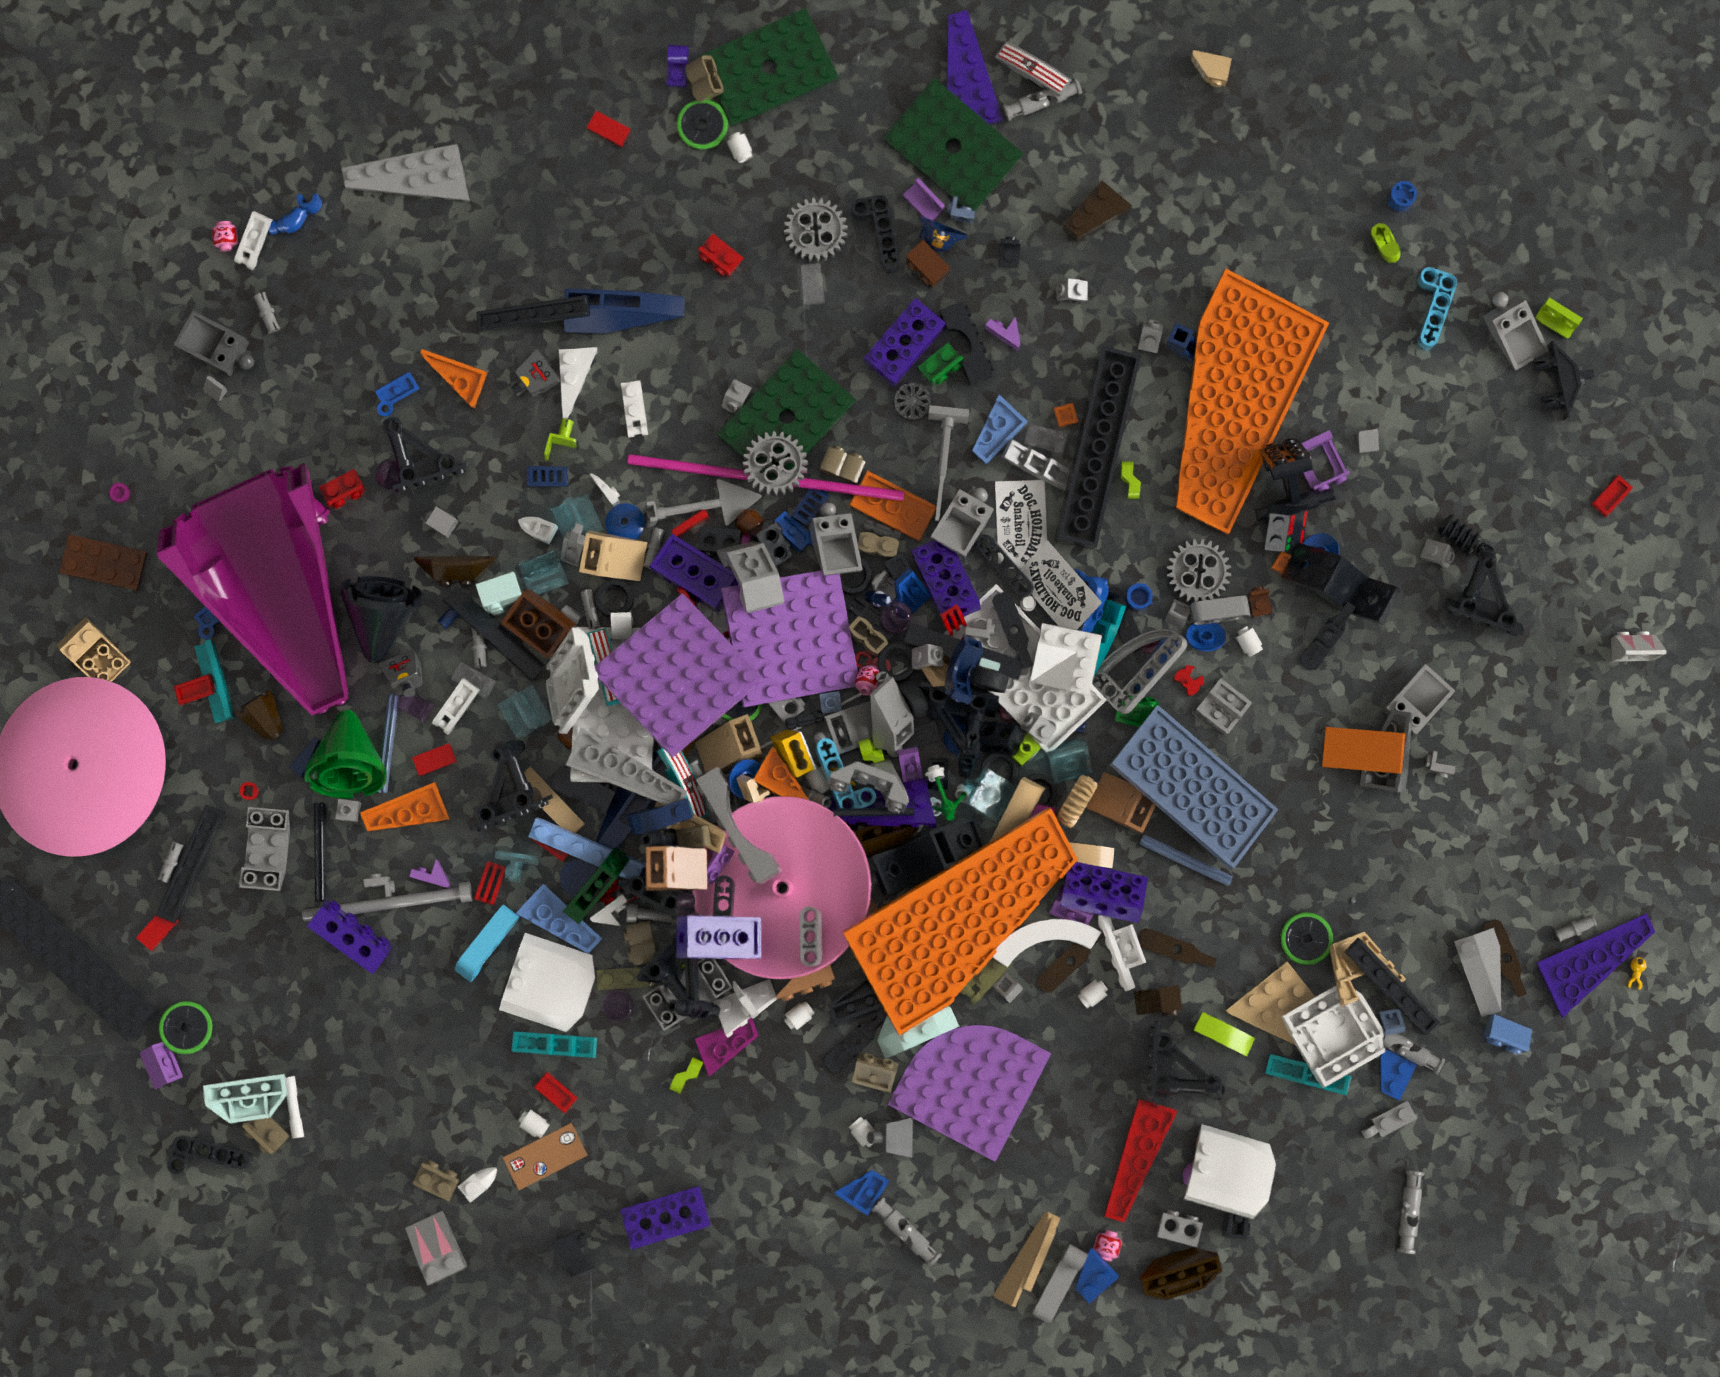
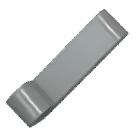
M1069 1243L1067 1244L1032 1310V1315L1049 1324L1051 1323L1078 1270L1082 1268L1088 1256L1086 1252Z

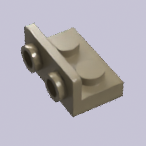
M859 1053L851 1083L891 1093L898 1063L891 1059L874 1057L870 1053Z
M272 1117L249 1120L242 1125L245 1129L243 1133L251 1140L254 1138L259 1143L258 1147L265 1154L268 1152L274 1154L291 1136Z
M430 1160L427 1163L422 1162L412 1184L449 1202L460 1181L456 1177L457 1173L449 1169L443 1171L438 1168L439 1164Z

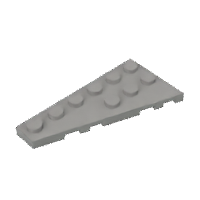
M458 144L342 168L346 189L470 202Z

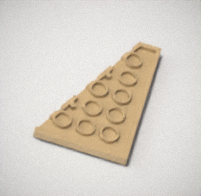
M1285 962L1225 1011L1244 1022L1295 1045L1285 1028L1282 1016L1312 1000L1315 996L1290 964Z

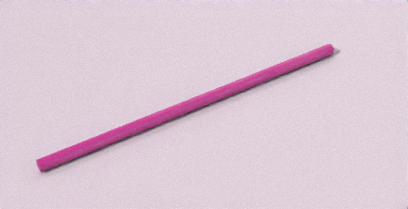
M631 454L628 456V464L741 480H747L749 476L744 475V470ZM804 478V480L798 479L799 487L897 501H903L904 491Z

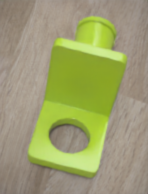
M561 419L558 434H549L544 452L545 460L548 461L553 443L576 448V439L570 438L571 429L574 424L572 420L568 419V422H566V419Z
M1026 734L1016 755L1012 757L1017 762V765L1022 767L1041 749V746L1029 734Z

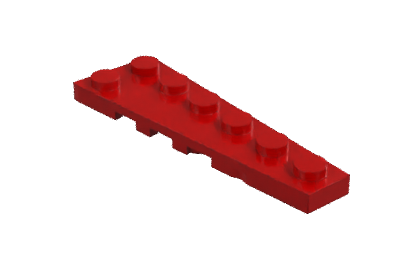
M1138 1099L1104 1217L1125 1222L1164 1137L1176 1116L1177 1110L1161 1105L1158 1108H1154L1151 1102Z

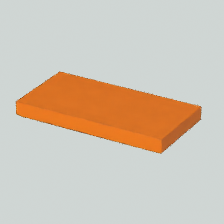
M866 471L860 486L904 491L903 501L854 495L849 507L920 542L936 511V505Z
M1326 727L1322 767L1402 774L1405 733Z

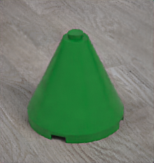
M343 710L338 713L305 767V782H309L310 788L321 795L341 799H353L355 793L364 792V796H369L381 790L386 783V768L357 714L351 710Z

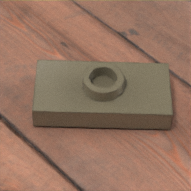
M708 825L676 830L678 847L697 848L711 845Z

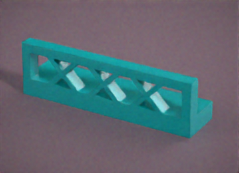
M211 639L205 640V644L194 646L202 676L212 674L217 693L208 696L214 721L217 724L235 719L236 717L216 644Z

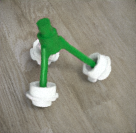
M939 765L931 766L928 768L925 776H928L930 782L936 781L943 801L941 803L935 797L930 798L934 816L942 813L946 816L947 820H953L958 804L960 802L967 803L970 799L972 800L974 792L969 785L960 784L955 792L957 800L954 803L951 800H947L940 781L945 776L944 768L939 767Z

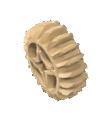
M1081 775L1057 814L1056 819L1061 824L1070 828L1076 824L1094 794L1097 782L1085 775Z

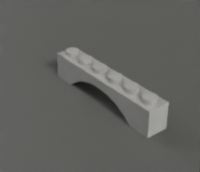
M715 767L696 780L699 784L697 786L698 791L708 799L707 806L713 814H717L719 826L729 834L727 839L733 848L736 847L740 853L738 857L742 864H747L750 869L748 874L752 881L763 884L782 872L771 853L754 846L738 829L730 808L729 783L721 768Z

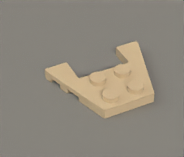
M1365 932L1329 946L1341 1007L1359 1000L1351 980L1365 975L1344 953L1357 938H1360L1401 982L1406 980L1402 974L1399 975L1393 968V963L1390 960L1387 961L1382 956L1381 950Z

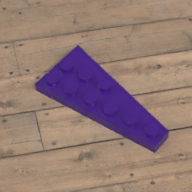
M964 10L948 15L947 89L988 124L992 125L1002 122L1003 118L968 11Z
M925 778L902 783L909 798L906 807H913L914 815L840 817L849 824L867 822V825L877 826L909 824L911 827L929 825L930 828H937ZM873 789L876 793V800L873 804L864 808H888L885 807L886 802L881 792ZM865 791L862 792V801L869 802L870 794ZM831 797L830 800L832 802L828 809L833 812V809L838 808L834 798ZM844 799L842 806L845 809L851 808L852 802L849 799Z
M1647 913L1536 962L1561 1018H1564L1586 995L1607 978L1617 966L1623 963L1632 952L1655 933Z

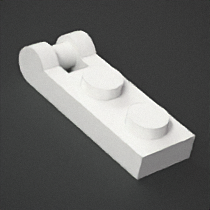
M252 212L234 262L238 264L243 263L251 270L255 268L272 219L258 212ZM245 252L250 253V257H246Z
M641 381L621 383L628 438L634 437L637 434H642V436L648 435ZM640 421L641 426L633 427V422Z
M463 678L436 715L432 724L436 727H441L443 732L449 735L480 689ZM445 715L451 719L449 723L443 720Z

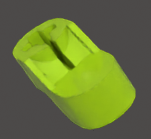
M1382 223L1373 226L1371 229L1372 239L1383 259L1389 263L1398 261L1401 257L1400 248L1388 226Z
M1122 461L1120 479L1128 485L1127 499H1139L1141 482L1133 475L1134 463Z
M869 738L858 741L863 760L873 761V763L885 760L882 749L874 748V743Z
M692 1058L686 1072L675 1074L670 1090L680 1094L686 1080L697 1078L703 1061Z

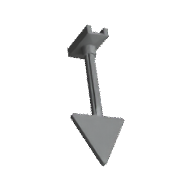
M932 405L929 407L928 420L942 421L941 428H943L935 521H939L951 429H953L954 423H968V409Z
M717 479L719 499L668 508H656L655 501L646 502L643 508V513H647V518L649 519L646 523V529L654 528L658 520L665 519L666 516L713 508H721L724 525L728 526L743 510L748 509L761 498V494Z

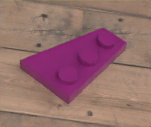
M752 1017L747 1020L748 1023L743 1027L740 1026L733 1031V1034L728 1038L722 1028L695 1039L709 1077L759 1036Z

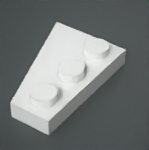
M770 979L742 990L759 1013L777 1000ZM735 993L713 1001L720 1008L718 1016L727 1038L738 1027H743L748 1023L747 1020L751 1018L750 1015L746 1017L739 1008L742 1004Z

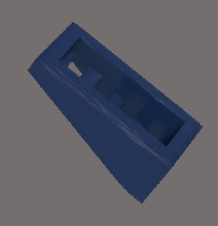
M527 466L528 488L568 487V467ZM534 472H537V482H534ZM542 472H545L546 482H542ZM550 472H554V482H550ZM558 472H562V482H558Z
M809 489L791 517L808 528L811 520L816 517L821 506L830 495L823 490ZM814 491L823 498L819 500L811 494ZM810 498L811 500L818 503V505L814 506L807 500ZM807 505L814 511L811 513L810 511L803 508V506ZM800 511H802V512H804L805 514H807V515L809 516V518L806 519L805 517H803L802 515H800V514H799Z
M317 737L312 739L289 767L301 778L305 777V767L321 742Z

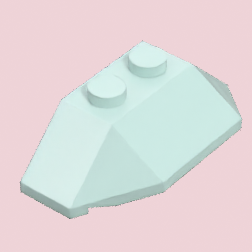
M947 1006L899 1036L889 1017L886 1016L877 1041L884 1057L889 1058L957 1028L959 1025L952 1009Z
M285 1074L203 1086L205 1106L229 1123L270 1118L287 1095Z

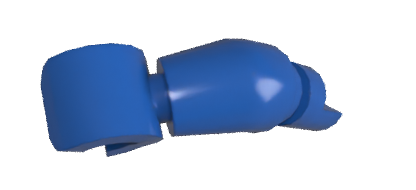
M299 193L297 196L299 207L295 206L287 215L279 218L278 221L272 220L268 230L270 234L275 235L279 231L289 234L299 230L307 218V214H315L321 209L322 200L317 193L314 194L312 200L309 203H305L306 199Z

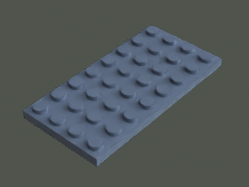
M1159 705L1154 707L1110 763L1113 769L1230 870L1236 867L1279 810Z

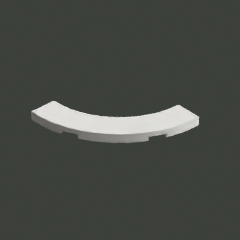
M1043 920L1029 924L1012 933L996 948L997 953L992 958L1008 967L1023 950L1036 943L1048 940L1071 941L1091 949L1101 932L1089 925L1073 920Z

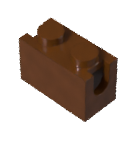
M924 240L906 255L907 267L912 272L916 270L920 275V280L926 286L930 285L933 288L950 272V267Z

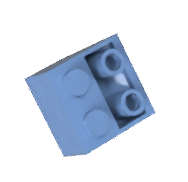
M1490 1014L1482 1037L1487 1039L1486 1043L1496 1047L1503 1045L1506 1046V1051L1513 1054H1521V1052H1528L1532 1029L1498 1015Z

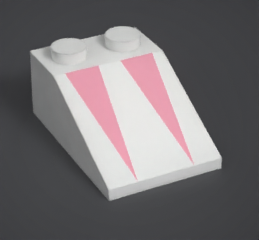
M1618 632L1616 636L1611 638L1612 662L1653 661L1666 654V649L1657 636L1649 635V632H1637V635H1629V632Z

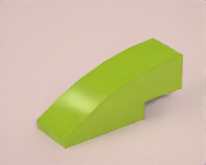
M1204 1012L1200 1013L1193 1028V1031L1246 1057L1255 1040L1254 1037Z

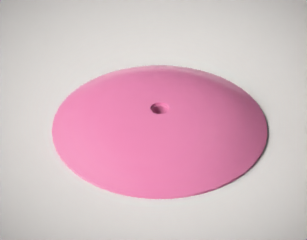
M75 677L60 680L41 688L29 696L13 712L0 734V809L10 826L19 836L33 846L61 856L93 855L104 852L125 841L136 832L152 812L164 782L166 766L165 746L159 726L152 713L129 690L111 681L92 677ZM77 761L78 766L76 769H73V764Z
M785 796L769 797L761 802H751L732 812V816L740 832L754 846L771 853L782 872L763 884H759L757 881L753 882L748 874L750 869L747 864H742L738 857V854H740L738 849L731 846L727 839L729 834L724 830L726 836L723 844L735 851V853L725 865L719 877L723 875L729 876L735 882L733 917H761V958L725 960L747 973L771 979L801 977L826 967L849 947L842 931L865 918L868 912L871 895V876L868 861L860 841L839 816L834 817V813L826 807L806 799ZM702 847V849H707L708 864L712 859L713 852L707 847ZM724 879V883L720 884V887L724 888V894L719 893V896L729 897V894L725 893V888L730 885L726 882V879ZM715 881L712 885L707 883V890H692L695 897V912L701 914V916H713ZM782 883L787 884V891L785 893H781L779 890ZM722 899L719 902V909L725 911L729 903L726 899ZM805 907L817 908L822 914V961L816 967L806 966L800 960V912ZM810 911L807 914V920L812 922L815 918V913ZM813 931L807 935L808 942H812L815 939ZM810 952L807 955L809 963L815 960L814 952Z

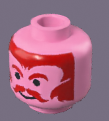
M230 221L217 222L216 226L212 228L213 245L220 248V251H231L232 247L238 244L237 227Z
M867 665L859 669L855 680V687L862 695L869 696L879 687L876 675L880 670L876 666Z
M1105 1230V1234H1097L1093 1249L1102 1259L1112 1261V1259H1116L1119 1256L1122 1240L1117 1237L1116 1232Z

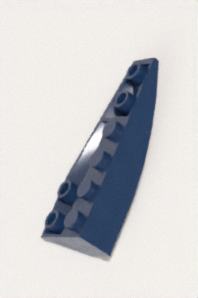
M564 289V298L589 296L590 316L564 320L565 333L606 334L684 317L685 297L616 290Z
M653 750L652 770L669 780L664 772L668 768L659 754ZM617 786L596 842L611 849L616 847L619 850L631 833L626 815L648 809L654 800Z

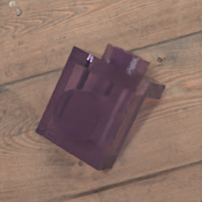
M415 694L411 697L403 695L398 704L399 709L423 722L426 721L434 707L432 703Z

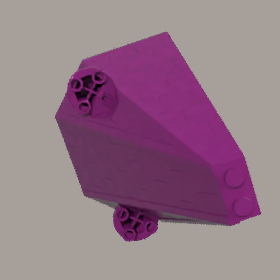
M303 463L294 469L292 466L281 467L279 473L274 472L273 469L266 470L191 506L192 510L188 512L189 515L186 516L185 513H182L173 520V525L159 530L157 555L311 715L316 713L319 715L326 712L333 705L339 706L345 703L349 692L319 531V525L328 521L327 516L330 511L328 507L323 506L313 497L309 470L306 464Z

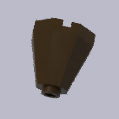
M270 690L265 691L266 696L260 694L241 706L243 711L240 712L237 709L234 712L240 720L265 740L270 738L272 741L281 735L280 730L283 728L274 696Z

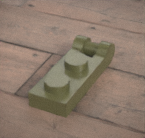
M991 958L960 992L963 995L966 994L971 999L970 1002L975 1005L1013 963L1011 962L1006 967ZM974 984L980 988L978 993L971 989Z
M642 967L597 970L598 990L654 987V983L638 982L636 976L640 973L639 971Z

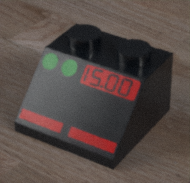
M1269 504L1263 538L1264 549L1285 552L1296 548L1298 543H1304L1309 508Z

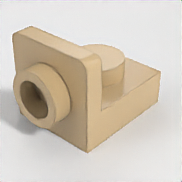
M742 774L736 778L745 800L758 803L770 794L768 789L758 787L757 782L751 777Z

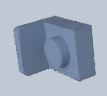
M954 196L953 202L949 201L947 213L951 214L950 220L973 224L975 211H971V208L963 206L960 209L956 208L958 197Z
M839 690L819 693L823 714L842 710Z
M1399 1009L1379 1012V1024L1383 1028L1385 1035L1405 1032V1024Z

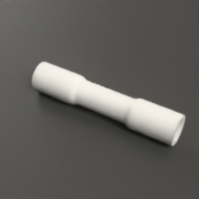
M295 1076L285 1078L286 1098L292 1139L304 1137L302 1119L300 1118Z

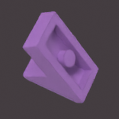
M1016 317L1007 329L1004 328L1005 325L1000 321L989 319L985 325V330L1018 351L1020 348V338Z
M918 748L898 750V761L903 783L923 779Z
M437 859L431 874H428L429 870L425 868L411 869L409 877L451 888V883Z

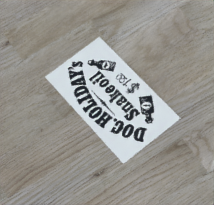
M1045 481L995 482L997 541L1019 568H1022L1047 541ZM998 553V564H1000L1004 558L1001 553Z
M1048 540L1021 568V571L1034 585L1031 595L1060 627L1077 630L1102 604L1100 599Z

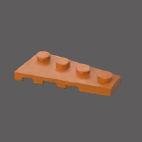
M435 782L360 812L368 832L450 820Z

